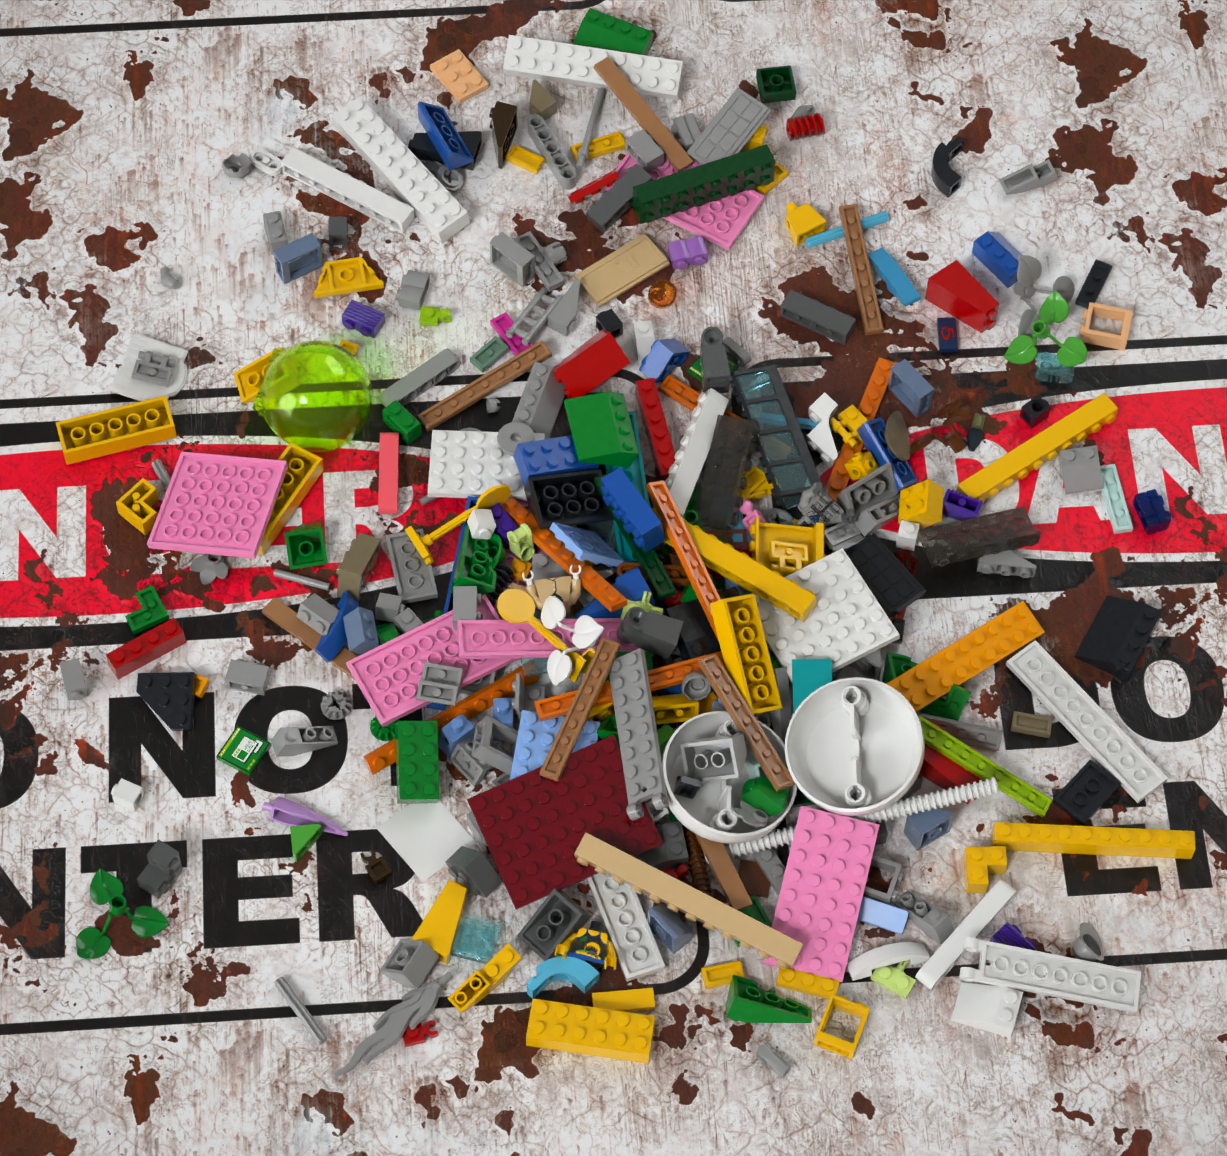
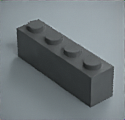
M638 164L630 167L621 179L614 182L613 187L608 192L606 191L601 195L600 200L596 204H592L586 212L588 220L604 233L632 206L633 187L652 181V176Z
M791 289L780 305V316L843 345L847 343L855 329L856 319L851 315L839 312L833 307H828L816 299H811Z

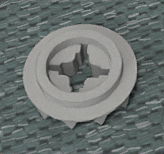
M443 165L438 169L436 173L437 180L448 191L454 192L462 187L463 176L457 168L449 171L446 165ZM448 175L450 177V180H452L450 183L448 181V178H446Z
M780 508L769 509L763 516L766 523L777 524L775 521L777 517L780 524L793 525L792 516Z
M338 690L332 693L328 692L321 702L322 713L332 720L345 718L352 709L351 698L345 692L342 693ZM333 700L337 703L341 702L339 704L340 710L336 706H333Z

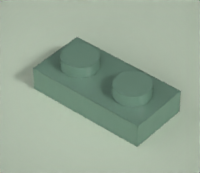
M495 336L470 357V362L483 373L509 351V346Z

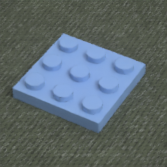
M555 522L549 528L555 534V537L562 541L565 547L572 551L580 561L589 560L594 564L602 563L611 568L625 562L595 531Z

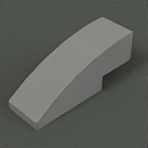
M1048 159L1034 167L1032 164L999 179L1006 195H1011L1048 185L1057 181L1058 177Z

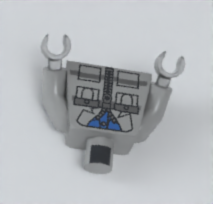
M815 482L811 488L802 492L798 509L802 512L803 516L796 523L803 527H808L811 523L815 525L816 522L824 523V527L842 522L854 524L857 516H853L854 511L848 509L846 514L843 513L844 510L827 494V486L822 487L821 482Z

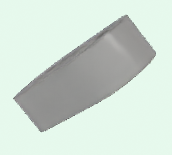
M727 337L723 340L726 354L741 367H744L751 361L749 353L732 338Z

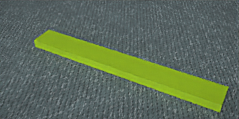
M920 715L918 716L922 725L925 744L984 781L987 778L992 780L991 778L994 777L999 791L1040 817L1045 816L1053 799Z

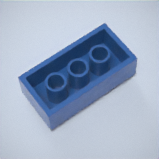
M572 435L518 443L513 455L524 487L527 479L530 477L597 470L600 465L578 461Z
M619 467L601 478L602 487L600 489L604 494L602 497L607 506H612L617 520L621 519L623 521L624 529L628 534L631 533L634 536L633 540L637 547H642L645 552H648L663 543L665 537L662 522L623 470Z

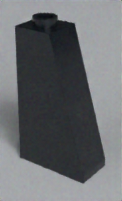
M458 132L474 158L473 162L458 168L473 171L482 144V132ZM415 133L413 140L410 139L408 144L410 151L420 160L437 161L445 165L427 133Z

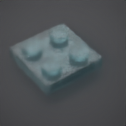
M462 916L451 950V956L487 964L493 958L501 925Z

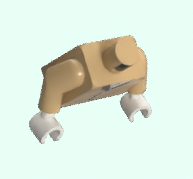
M573 565L570 566L569 570L573 574V579L571 576L534 580L535 584L532 582L534 577L533 571L530 570V579H526L523 572L522 579L527 583L525 586L527 593L534 600L536 608L542 610L548 596H555L564 604L566 613L571 612V606L575 605L581 595V579H579V575L582 573V567L579 565V571L573 573Z

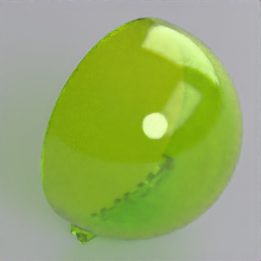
M321 340L297 343L287 349L283 347L281 350L273 349L269 360L271 363H268L258 391L260 396H256L252 409L258 411V415L265 418L274 433L288 444L291 442L307 451L313 452L338 449L357 437L367 423L373 401L371 381L359 359L344 347Z

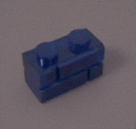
M1155 489L1136 494L1133 505L1146 534L1149 535L1168 529L1171 515L1168 510L1165 511L1163 497L1158 495Z

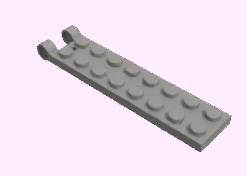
M641 648L616 658L609 671L629 804L626 810L632 821L644 816L641 804L643 801L652 798L653 805L657 810L669 806L645 651Z

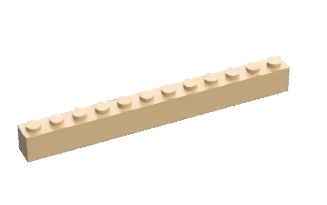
M588 833L584 834L574 853L575 857L578 858L576 860L578 863L584 866L592 865L599 874L605 876L607 873L613 876L612 880L621 885L625 882L631 886L630 889L638 894L644 892L650 895V900L658 904L660 901L667 904V908L675 913L678 911L685 913V918L693 922L698 920L704 923L703 927L714 932L716 929L722 932L721 936L730 941L735 939L740 942L739 945L747 950L755 949L758 951L759 956L767 960L769 957L776 960V964L784 969H787V967L792 969L803 948L802 943Z

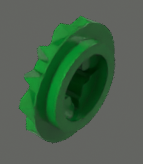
M375 715L370 724L372 735L381 741L395 739V725L400 719L390 723L389 730L386 727L382 728Z

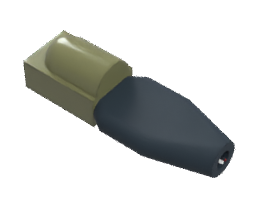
M978 413L974 415L972 427L967 435L969 451H975L982 441V430L986 415Z

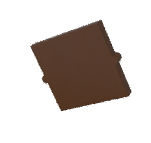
M741 859L738 875L750 897L756 895L768 898L770 882L757 862Z

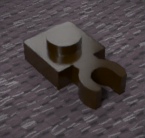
M370 847L369 851L372 855L366 857L362 852L360 853L361 860L367 864L365 870L375 884H378L393 875V871L382 856L376 858L374 848Z

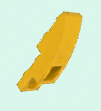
M507 944L480 971L476 970L447 999L461 1014L510 976L509 972L523 958Z

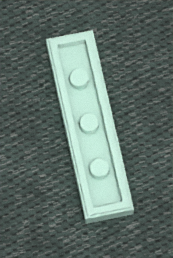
M1115 464L1100 466L1103 489L1101 490L1114 534L1132 532L1133 525Z

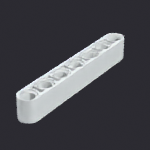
M1000 879L921 967L915 978L928 989L933 990L967 952L963 950L964 938L979 939L1014 899L1017 891Z

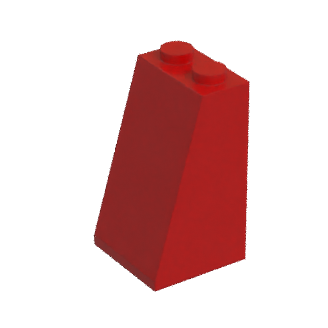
M957 260L928 278L925 299L980 333L990 330L995 326L999 303Z
M602 329L552 368L555 372L553 377L558 384H563L565 387L563 392L568 399L581 397L630 364V361L612 334Z
M934 721L932 722L933 724H935L936 726H938L939 728H941L942 730H944V729H943L942 727H940L937 723H935ZM925 744L923 764L919 772L924 778L945 790H949L948 788L950 787L954 789L955 786L959 788L962 784L967 786V783L971 785L975 781L979 783V780H982ZM969 799L968 802H965V801H963V802L966 803V804H969L970 801H971V799Z

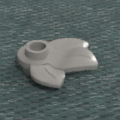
M206 554V556L197 557L190 565L191 571L200 572V580L203 585L212 583L216 577L225 579L228 574V567L224 563L223 555Z
M740 800L741 808L730 807L735 816L742 818V821L749 825L765 827L768 823V816L765 812L755 809Z

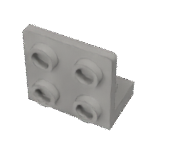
M516 673V680H513L512 683L513 692H515V697L512 698V708L515 709L516 719L520 720L522 710L537 712L534 701L545 699L546 689L545 686L525 687L521 674Z
M474 737L457 743L449 760L473 786L480 784L486 772L495 767L471 756ZM490 740V746L493 747V748H495V749H497V750H499V751H501V750Z

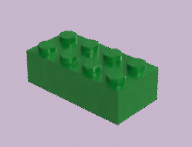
M397 721L395 725L397 804L437 803L440 799L437 721Z

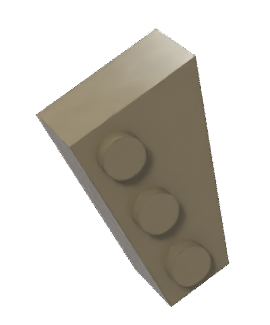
M359 532L357 538L352 540L350 550L345 552L343 563H339L336 574H338L337 597H341L343 592L347 591L359 603L361 598L360 589L361 587L365 588L367 581L364 580L367 574L372 572L380 553V538Z

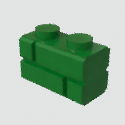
M397 400L382 410L383 421L394 432H399V437L407 445L422 434L421 423Z

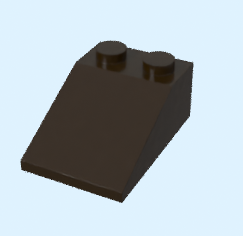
M497 101L495 107H492L490 110L489 118H492L490 128L492 129L498 168L502 169L506 160L505 157L509 152L518 128L517 106Z

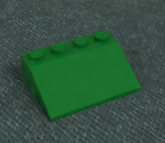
M589 8L581 22L573 45L647 56L653 45V32Z
M603 392L565 399L564 404L578 461L630 467L639 452L624 394Z

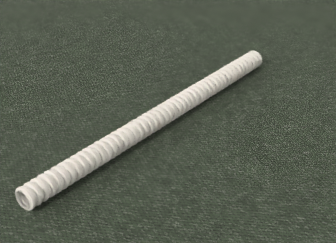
M992 777V780L987 778L983 782L979 780V783H976V781L971 785L967 783V786L962 784L959 788L958 786H955L954 789L950 787L948 788L949 790L942 789V792H939V790L934 794L930 792V795L925 793L924 796L918 795L917 798L913 796L912 799L906 798L905 801L900 799V802H895L891 806L872 814L846 817L871 823L878 821L882 823V820L886 822L890 818L894 820V817L900 818L902 815L906 817V814L911 816L912 813L918 814L919 811L923 813L927 809L931 811V808L936 810L937 807L943 808L944 805L948 807L949 804L955 805L956 802L961 804V801L968 802L969 799L973 801L974 798L980 799L981 796L985 798L986 795L992 796L993 793L998 795L999 789L996 779ZM789 826V829L785 827L781 831L777 829V832L772 830L771 833L751 842L723 844L730 857L735 858L737 855L741 857V854L747 855L749 852L753 854V851L758 853L760 850L766 851V848L770 850L774 846L778 848V845H781V847L786 843L790 845L793 841L796 827Z

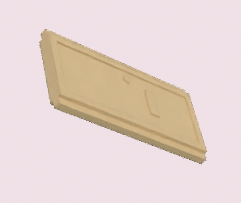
M642 234L574 275V279H580V287L600 308L669 266L670 262L648 236Z

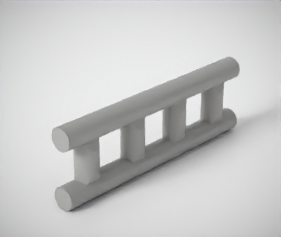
M542 287L508 329L506 336L508 338H512L514 334L523 338L522 344L527 346L548 320L549 314L562 299V296L557 295L556 298H552L546 295L548 291ZM541 300L550 304L546 310L537 306ZM531 312L541 315L538 321L528 317ZM525 323L532 328L529 332L520 329V326Z

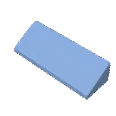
M863 896L857 920L902 935L909 912Z

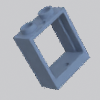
M313 233L273 251L276 272L284 285L323 267L322 259L324 255L321 251L323 245L319 238L316 239Z
M906 359L900 363H895L891 367L888 389L918 418L931 409L934 388Z

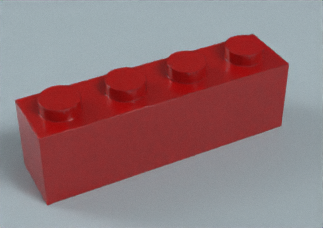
M172 618L106 654L108 665L119 680L185 644V635L176 619Z

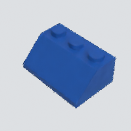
M987 231L974 240L972 254L1007 288L1014 285L1018 281V256L1022 254L999 232Z

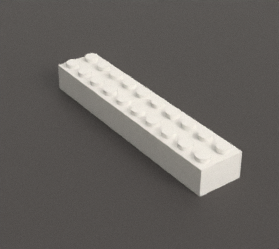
M509 35L503 70L507 75L611 90L594 69L595 64L609 57L639 95L678 101L684 66L683 61Z
M360 96L332 116L335 128L404 203L414 208V214L441 244L470 224L468 212Z

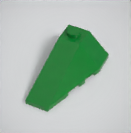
M468 525L464 529L451 593H453L454 586H477L478 593L483 595L495 590L497 574L492 567V557H489L487 539L472 538Z

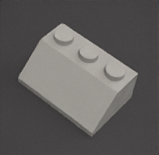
M886 463L845 488L836 497L837 503L844 510L843 513L846 514V511L851 509L854 511L853 516L856 515L858 518L865 509L898 494L891 463Z
M744 734L695 739L680 744L686 776H691L694 779L701 780V782L741 777L747 755Z

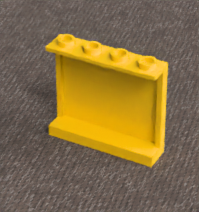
M756 516L754 522L750 523L749 534H752V540H750L749 551L752 552V557L750 558L756 562H762L768 569H770L771 564L777 565L776 561H770L769 543L771 540L807 545L809 561L807 565H802V568L824 558V523L816 522L814 528L759 522V516ZM785 563V566L794 567L792 563Z

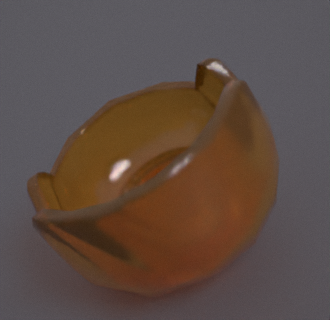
M658 280L650 287L648 300L657 309H666L675 301L677 290L669 280Z

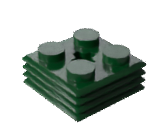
M790 65L757 69L756 79L761 103L796 100V87Z

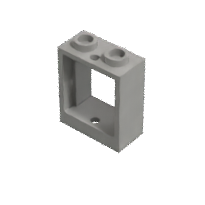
M503 232L491 239L490 263L521 287H524L535 277V256Z
M485 716L475 726L471 756L511 775L518 731L489 716ZM491 735L512 745L510 756L490 746Z
M873 855L870 866L894 874L887 893L865 886L863 896L889 905L890 901H895L898 892L895 889L896 884H901L904 875L901 872L902 864Z

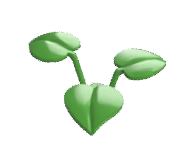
M1056 290L1042 304L1039 311L1040 320L1035 321L1032 325V331L1034 332L1032 334L1033 340L1027 335L1016 337L1010 343L1007 352L1003 356L1007 361L1014 364H1028L1038 354L1037 349L1034 347L1037 344V337L1040 339L1049 337L1061 347L1057 352V359L1061 365L1073 367L1085 362L1087 359V348L1080 339L1068 337L1063 345L1050 334V328L1047 325H1053L1054 322L1061 323L1069 314V305Z

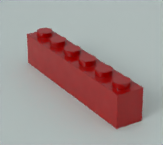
M654 378L636 381L635 385L636 398L659 481H665L670 475L668 473L670 467L676 460L674 458L673 444Z

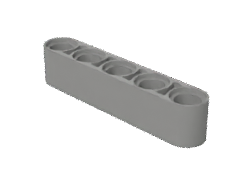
M538 114L529 116L528 134L542 157L545 158L547 165L561 187L566 190L573 189L576 186L575 168L544 119Z
M444 349L385 389L379 395L378 400L385 407L395 400L404 407L455 372L460 367L461 361L450 349Z

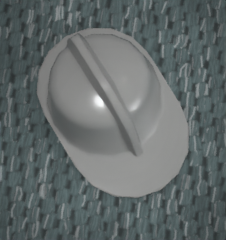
M1081 923L1079 928L1080 936L1073 945L1077 959L1091 962L1103 961V948L1099 934L1090 924Z

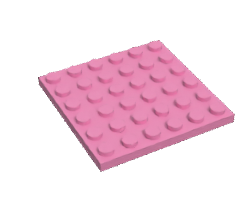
M181 452L148 539V547L151 549L256 559L288 468L287 461Z

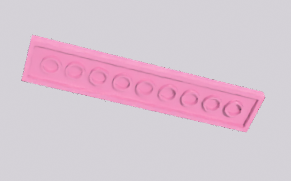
M593 618L605 628L592 647L595 651L602 637L620 643L621 648L619 652H632L639 649L633 643H623L618 639L617 629L623 620L620 618ZM563 619L561 623L574 629L578 619ZM507 620L457 621L459 659L549 658L554 650H558L528 622L515 624ZM558 624L556 628L549 629L569 648L575 647L572 642L573 632L558 626ZM589 648L580 649V651L575 650L574 652L582 655Z

